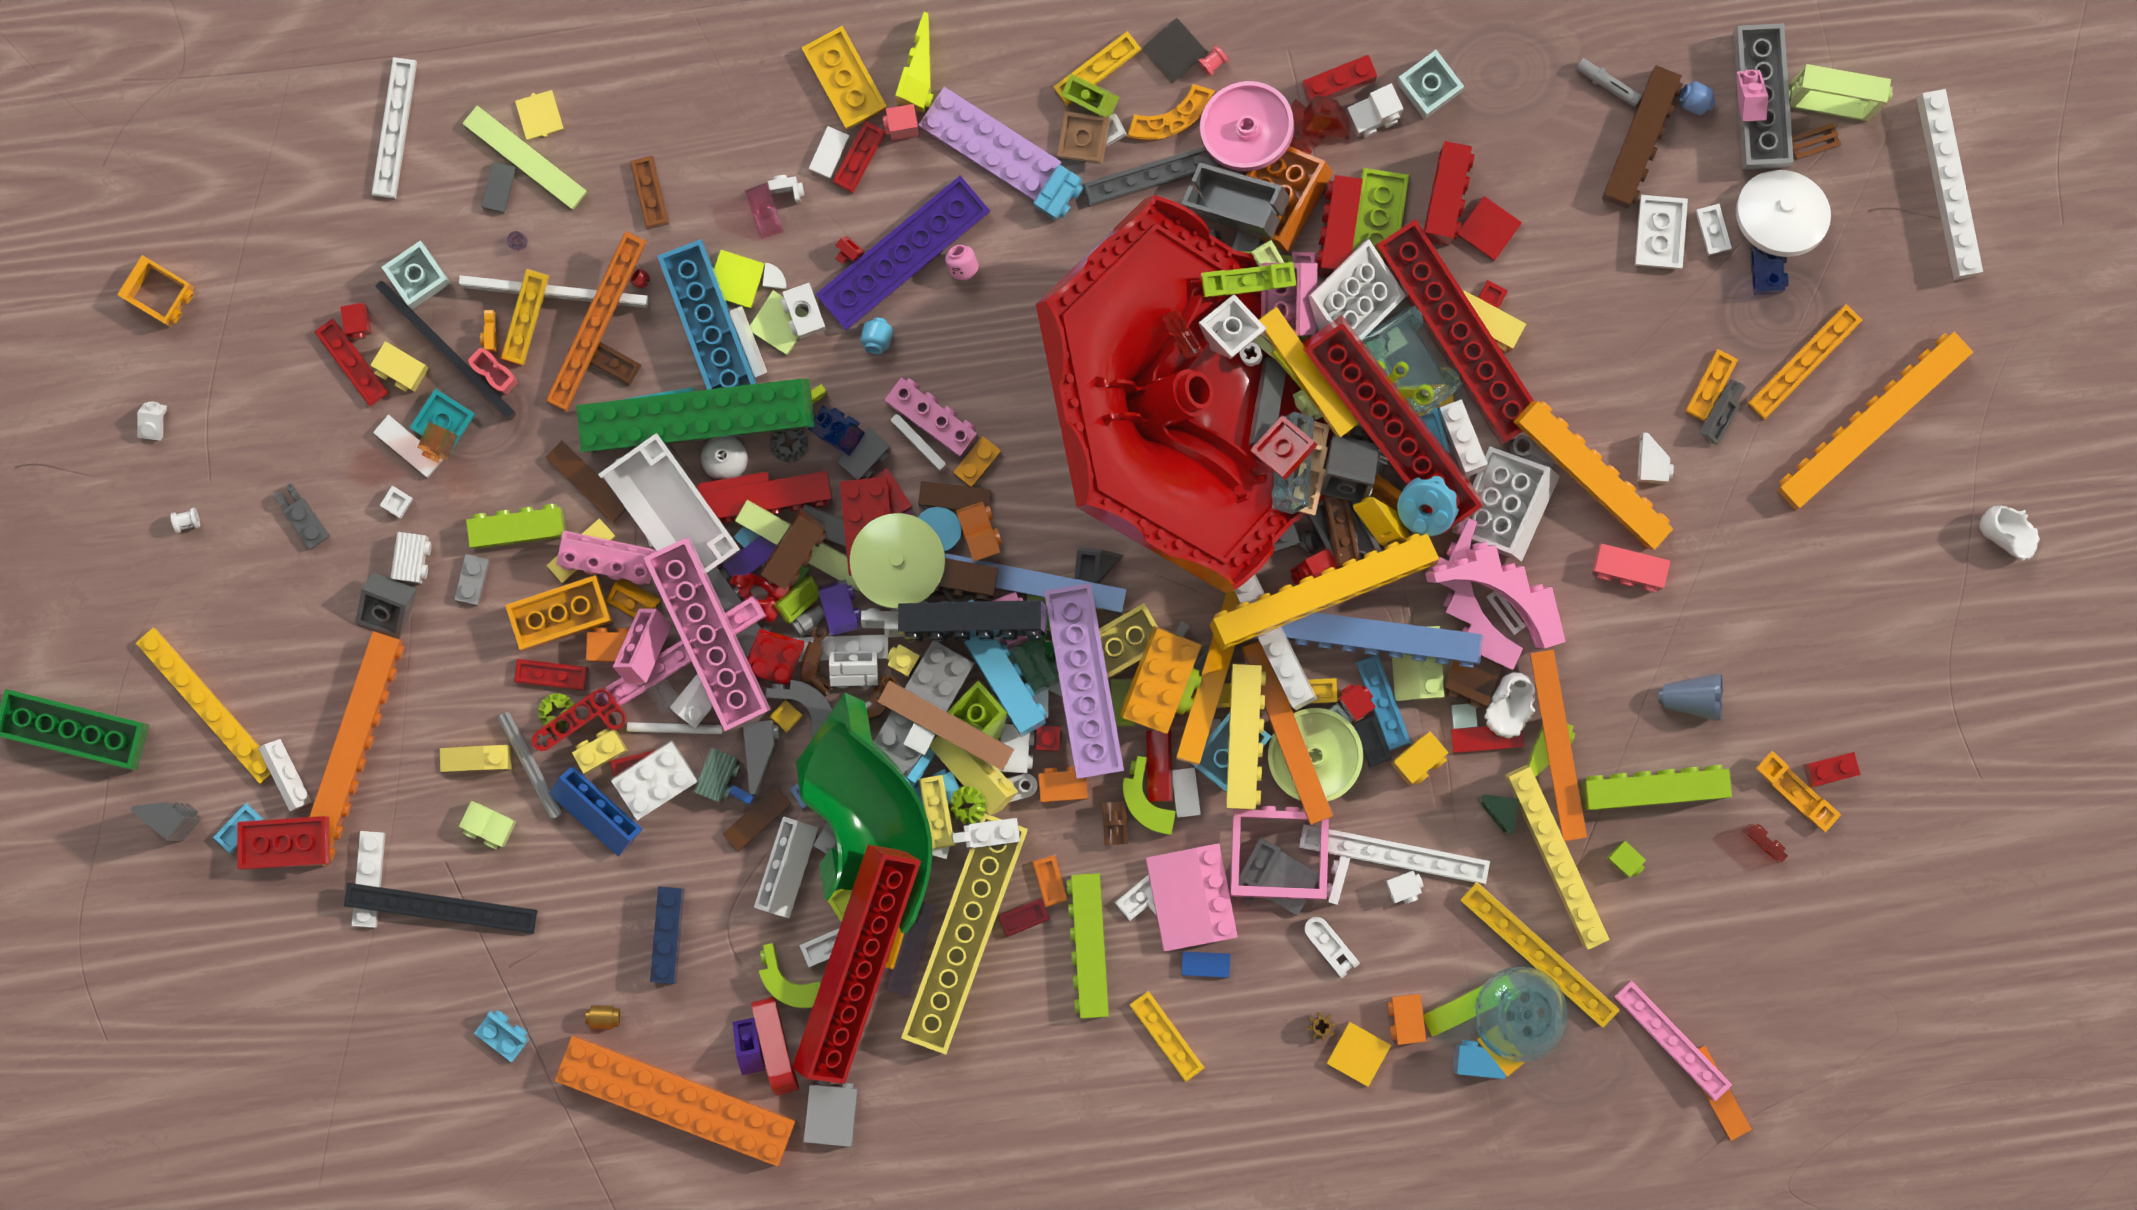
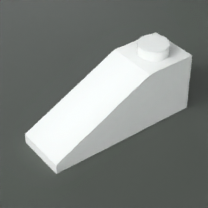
M698 673L670 706L678 716L694 728L698 726L713 706Z

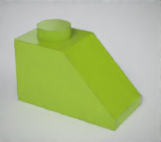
M1073 74L1070 75L1061 96L1105 117L1112 115L1120 98Z

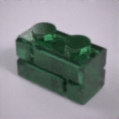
M1029 640L1013 649L1010 654L1020 668L1025 680L1031 686L1034 694L1037 695L1059 682L1058 669L1054 661L1050 663L1047 659L1046 654L1049 652L1042 641Z

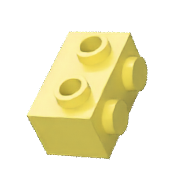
M607 728L596 734V740L590 743L588 740H585L575 746L577 750L572 752L584 774H588L628 752L616 730L610 731Z

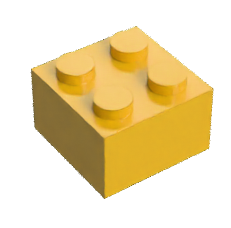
M1429 731L1390 764L1408 785L1413 783L1419 785L1429 776L1427 774L1429 769H1438L1447 761L1445 756L1448 754V751Z

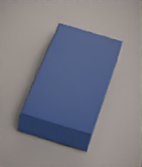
M1183 951L1181 975L1229 978L1230 954Z

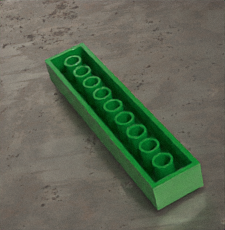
M802 378L576 405L580 450L585 453L636 448L656 433L664 444L815 427L810 380Z

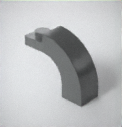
M791 680L790 689H786V685L772 684V688H766L767 699L793 700L802 703L808 709L812 720L811 739H813L832 712V707L827 699L819 691L806 683Z

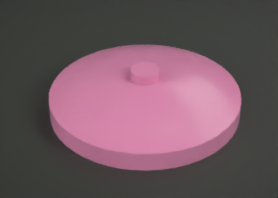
M1244 81L1221 89L1209 100L1201 116L1200 133L1207 152L1216 162L1236 171H1254L1271 165L1285 153L1293 138L1294 118L1288 101L1278 90L1264 83Z

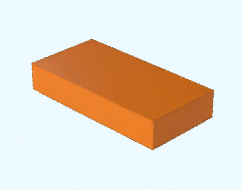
M1053 855L1032 861L1045 907L1068 901L1056 856Z

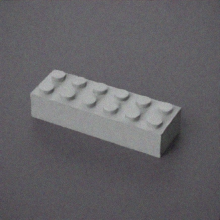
M1784 23L1737 26L1733 31L1735 75H1737L1738 71L1760 70L1768 93L1766 120L1742 121L1738 105L1742 170L1789 168L1794 163Z

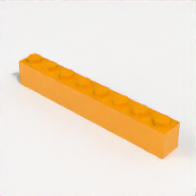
M1532 401L1516 418L1514 423L1647 549L1655 550L1673 530L1668 524L1670 520L1660 512L1657 514L1652 509L1653 504L1647 498H1640L1635 493L1637 489L1630 482H1623L1618 477L1620 473L1613 466L1605 465L1601 461L1603 457L1596 450L1587 448L1584 445L1586 443L1584 438L1577 433L1573 434L1567 429L1569 425L1560 417L1556 418L1551 414L1552 409L1544 401Z

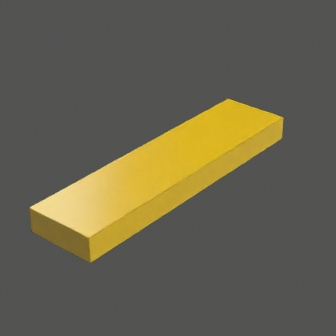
M1126 31L1071 74L1097 85L1141 52L1142 49L1129 32ZM1071 74L1053 87L1067 107L1073 101L1061 96Z
M526 269L501 359L520 365L525 364L549 281V275Z
M1149 991L1130 1004L1132 1010L1185 1082L1204 1069V1066Z

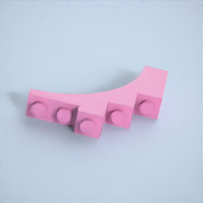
M1468 518L1466 522L1462 521L1456 532L1460 536L1456 543L1451 542L1446 555L1450 556L1449 559L1446 560L1439 556V560L1434 566L1445 563L1447 566L1454 564V560L1467 557L1465 551L1470 550L1471 539L1478 523L1477 521ZM1433 566L1429 567L1427 572L1433 571ZM1453 579L1438 582L1454 590L1453 594L1448 593L1443 606H1446L1445 612L1470 623L1469 627L1464 626L1462 632L1477 633L1484 636L1481 655L1513 670L1523 648L1506 638L1490 623L1474 596L1471 581Z
M1486 541L1473 544V549L1465 551L1467 557L1454 560V564L1447 566L1446 563L1433 566V571L1425 573L1427 582L1437 583L1453 579L1467 580L1479 583L1497 592L1520 614L1529 629L1535 648H1548L1566 642L1553 588L1543 587V584L1529 587L1524 566H1515V563L1501 566L1496 545H1487Z

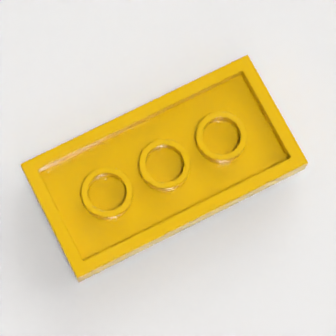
M843 26L801 47L846 130L887 109V105Z

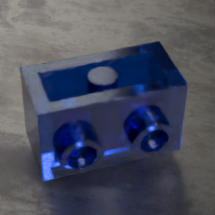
M1753 245L1750 248L1753 295L1783 293L1786 290L1785 287L1789 285L1788 273H1784V264L1787 263V257L1766 253Z
M822 406L814 418L815 427L807 429L821 440L850 456L865 434L858 427L860 423L849 415L847 418H844L845 414L835 407L830 410Z

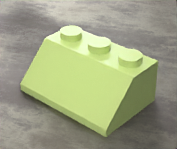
M1431 626V628L1440 629V626ZM1403 655L1402 659L1392 658L1395 701L1444 698L1442 664L1435 663L1436 659L1426 658V662L1412 660L1410 655Z

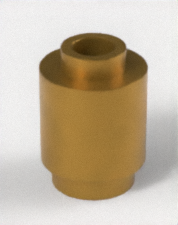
M591 1005L590 1010L585 1012V1024H589L590 1029H614V1027H619L620 1008H615L612 1005Z

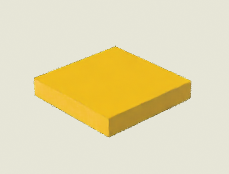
M1349 1022L1326 1063L1369 1087L1391 1045Z

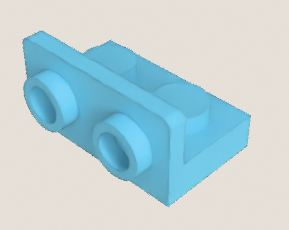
M493 1010L489 1011L487 1017L474 1034L510 1062H513L530 1039L526 1036L528 1032L517 1024L515 1027L507 1022L509 1017L500 1010L496 1012Z

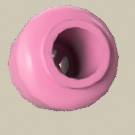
M956 245L950 248L946 254L945 262L951 277L954 279L968 280L977 272L979 264L972 248Z

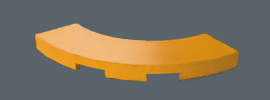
M1192 84L1185 99L1170 112L1155 116L1134 114L1127 138L1155 141L1183 132L1202 116L1203 110L1213 97L1215 90Z

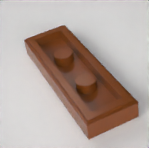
M653 156L631 160L630 165L646 229L668 225L669 220Z

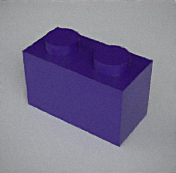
M845 579L818 587L831 636L858 629L861 615L859 608H854L851 599H855L852 585H847Z

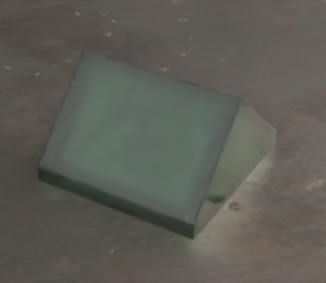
M1486 794L1477 798L1505 836L1512 835L1515 832L1518 798Z

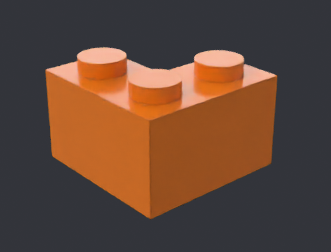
M982 501L956 510L973 561L1000 553L999 546L1003 545L997 528L992 529L990 520L994 519L990 506L985 507Z

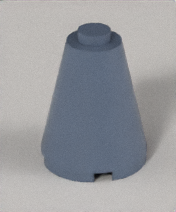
M1712 674L1664 684L1663 689H1659L1658 701L1663 703V708L1721 721L1723 704L1722 674Z

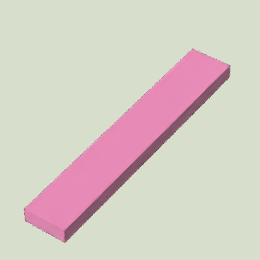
M1632 980L1614 996L1714 1102L1732 1086L1723 1074Z

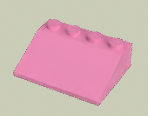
M1220 844L1145 858L1163 952L1238 937Z

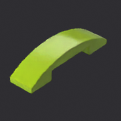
M1293 262L1201 273L1204 297L1243 294L1296 286Z
M1504 973L1486 982L1484 985L1423 1014L1424 1022L1430 1034L1434 1037L1491 1009L1517 993L1507 973Z

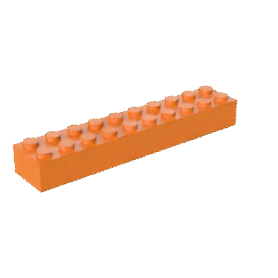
M577 1035L571 1037L555 1078L556 1082L775 1166L780 1165L797 1122L794 1118Z

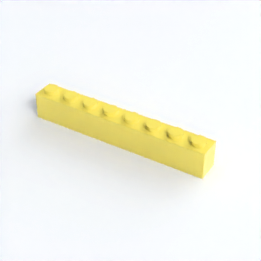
M1524 765L1505 774L1506 780L1582 946L1589 950L1610 940L1531 767Z

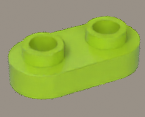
M1192 669L1176 713L1183 715L1185 711H1190L1193 704L1192 693L1194 689H1198L1202 676H1199V670Z

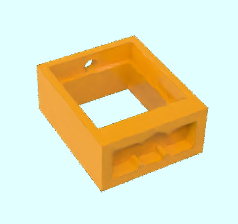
M142 255L117 295L171 327L172 324H176L182 315L181 309L184 304H188L192 300L195 287ZM152 269L183 287L165 317L134 299Z

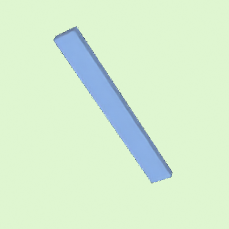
M945 553V558L998 567L997 589L1045 598L1044 591L1091 583L1095 608L1122 613L1127 589L981 560L973 561L971 558Z

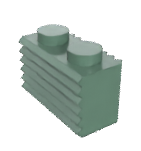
M711 748L693 792L720 803L723 799L727 800L730 795L731 786L728 785L731 778H736L741 768V765L737 764L739 759Z

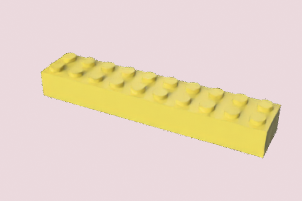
M984 814L980 823L1002 819ZM1018 826L1020 842L988 846L989 848L986 846L970 848L902 1034V1039L947 1054L1026 838L1027 828Z

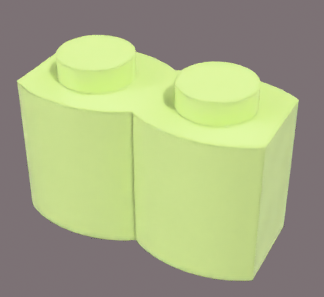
M471 801L459 827L464 829V835L473 839L480 836L485 839L484 844L497 849L498 845L505 847L517 821Z

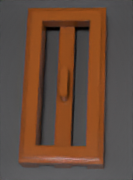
M1831 123L1792 136L1795 159L1799 160L1841 146L1838 132L1835 130V124ZM1830 131V134L1800 144L1795 143V141ZM1833 139V143L1802 153L1798 151V149Z

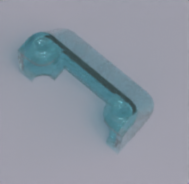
M1414 305L1372 330L1362 342L1377 361H1382L1385 364L1387 375L1393 371L1394 366L1398 362L1402 361L1408 365V373L1394 383L1397 387L1417 388L1422 384L1432 387L1434 397L1427 405H1419L1414 398H1406L1419 416L1427 415L1463 384L1454 369L1449 367L1440 368L1417 331L1423 326V316ZM1397 367L1399 372H1404L1402 367ZM1422 390V394H1423V395H1425V396H1428V395H1429L1428 392H1426L1425 390Z

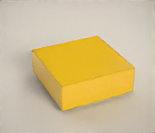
M786 699L770 716L786 733L803 717Z

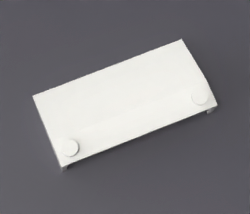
M657 433L598 474L601 478H605L656 551L690 537L707 573L740 550Z

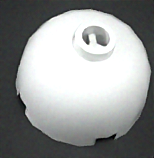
M734 436L710 439L702 449L701 463L705 472L714 480L739 477L747 467L748 454L743 443Z

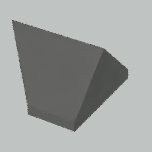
M1078 547L1074 579L1099 584L1124 555L1101 549Z

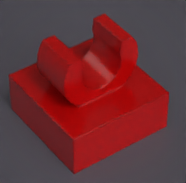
M848 236L840 238L835 245L841 250L835 257L841 265L849 259H859L865 252Z

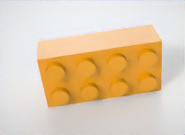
M596 575L505 605L519 650L523 652L613 622L600 579Z
M1153 626L1120 715L1125 719L1167 734L1200 651L1201 644L1192 639Z

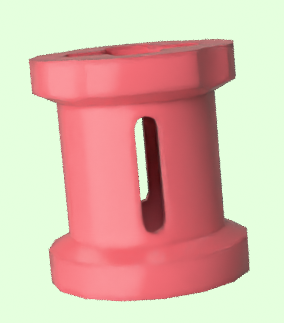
M1216 45L1212 47L1213 50L1205 58L1198 60V64L1209 76L1214 75L1213 71L1222 63L1229 61L1224 52Z

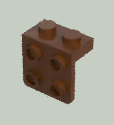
M1482 655L1480 665L1474 664L1473 668L1459 666L1460 662L1454 661L1444 683V690H1447L1446 694L1458 700L1460 697L1469 700L1468 704L1477 709L1488 707L1492 699L1491 694L1503 670V665Z

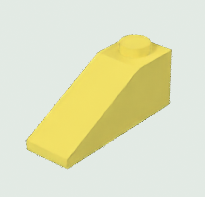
M1463 291L1502 352H1506V350L1511 352L1526 323Z
M509 745L440 748V772L512 770V749Z

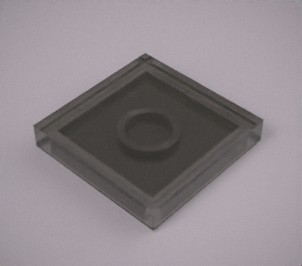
M1177 17L1142 47L1144 53L1172 84L1208 53Z

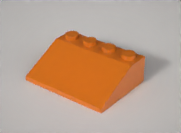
M1289 146L1285 153L1271 165L1246 173V176L1281 185L1290 196L1283 215L1277 216L1280 222L1273 238L1269 239L1253 234L1255 237L1261 238L1260 240L1265 243L1272 240L1276 248L1289 253L1333 174L1327 162Z

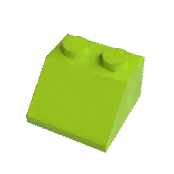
M979 680L948 711V713L997 740L1002 736L1008 714Z

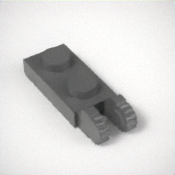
M290 483L286 487L296 500L295 503L289 506L285 497L280 492L274 495L303 541L312 550L329 538L330 535L305 498L301 497Z
M1260 837L1239 876V886H1243L1246 883L1249 886L1261 887L1281 848ZM1245 897L1243 904L1249 906L1253 897Z

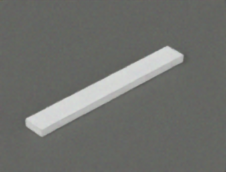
M461 275L459 279V284L465 289L519 294L522 282ZM547 285L544 297L592 302L597 290ZM623 293L618 305L647 308L649 307V298L645 295Z
M1303 824L1299 848L1320 852V827ZM1330 829L1328 833V854L1486 885L1490 861Z

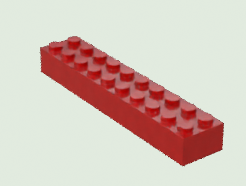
M1416 219L1376 244L1375 249L1405 293L1406 300L1502 445L1523 432L1514 421L1534 400Z
M1342 315L1303 343L1305 353L1407 485L1415 478L1428 480L1433 476H1440L1444 479L1445 485L1456 493V505L1459 511L1451 527L1444 533L1483 507L1481 496ZM1423 504L1428 513L1433 512L1429 505Z
M867 845L792 1066L794 1070L806 1079L846 1083L921 863L919 859L906 851Z

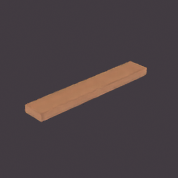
M888 681L878 700L882 705L1002 771L1015 750L892 681Z

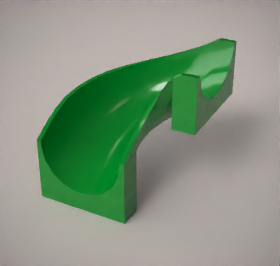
M844 693L796 761L801 801L829 823L837 842V850L831 847L819 864L824 899L829 900L837 890L853 889L868 844L906 851L921 861L899 924L901 932L906 934L917 918L931 872L933 853L929 821L924 807L908 779L893 760L872 741L865 701Z

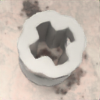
M1251 342L1240 351V357L1247 366L1252 367L1262 361L1263 355L1256 343ZM1255 349L1256 358L1251 357L1249 360L1246 352H1251Z
M191 508L190 511L179 514L171 513V522L176 533H180L183 529L200 527V519L196 508Z

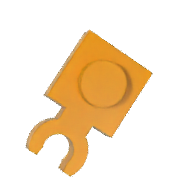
M484 310L485 326L484 332L480 333V345L488 352L496 353V312L494 310Z

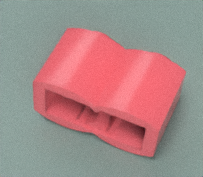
M479 348L468 359L470 366L480 376L486 378L489 384L498 392L507 395L518 384L514 374L505 366L499 364L498 360L487 350Z

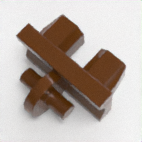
M1126 801L1103 802L1104 845L1128 844Z

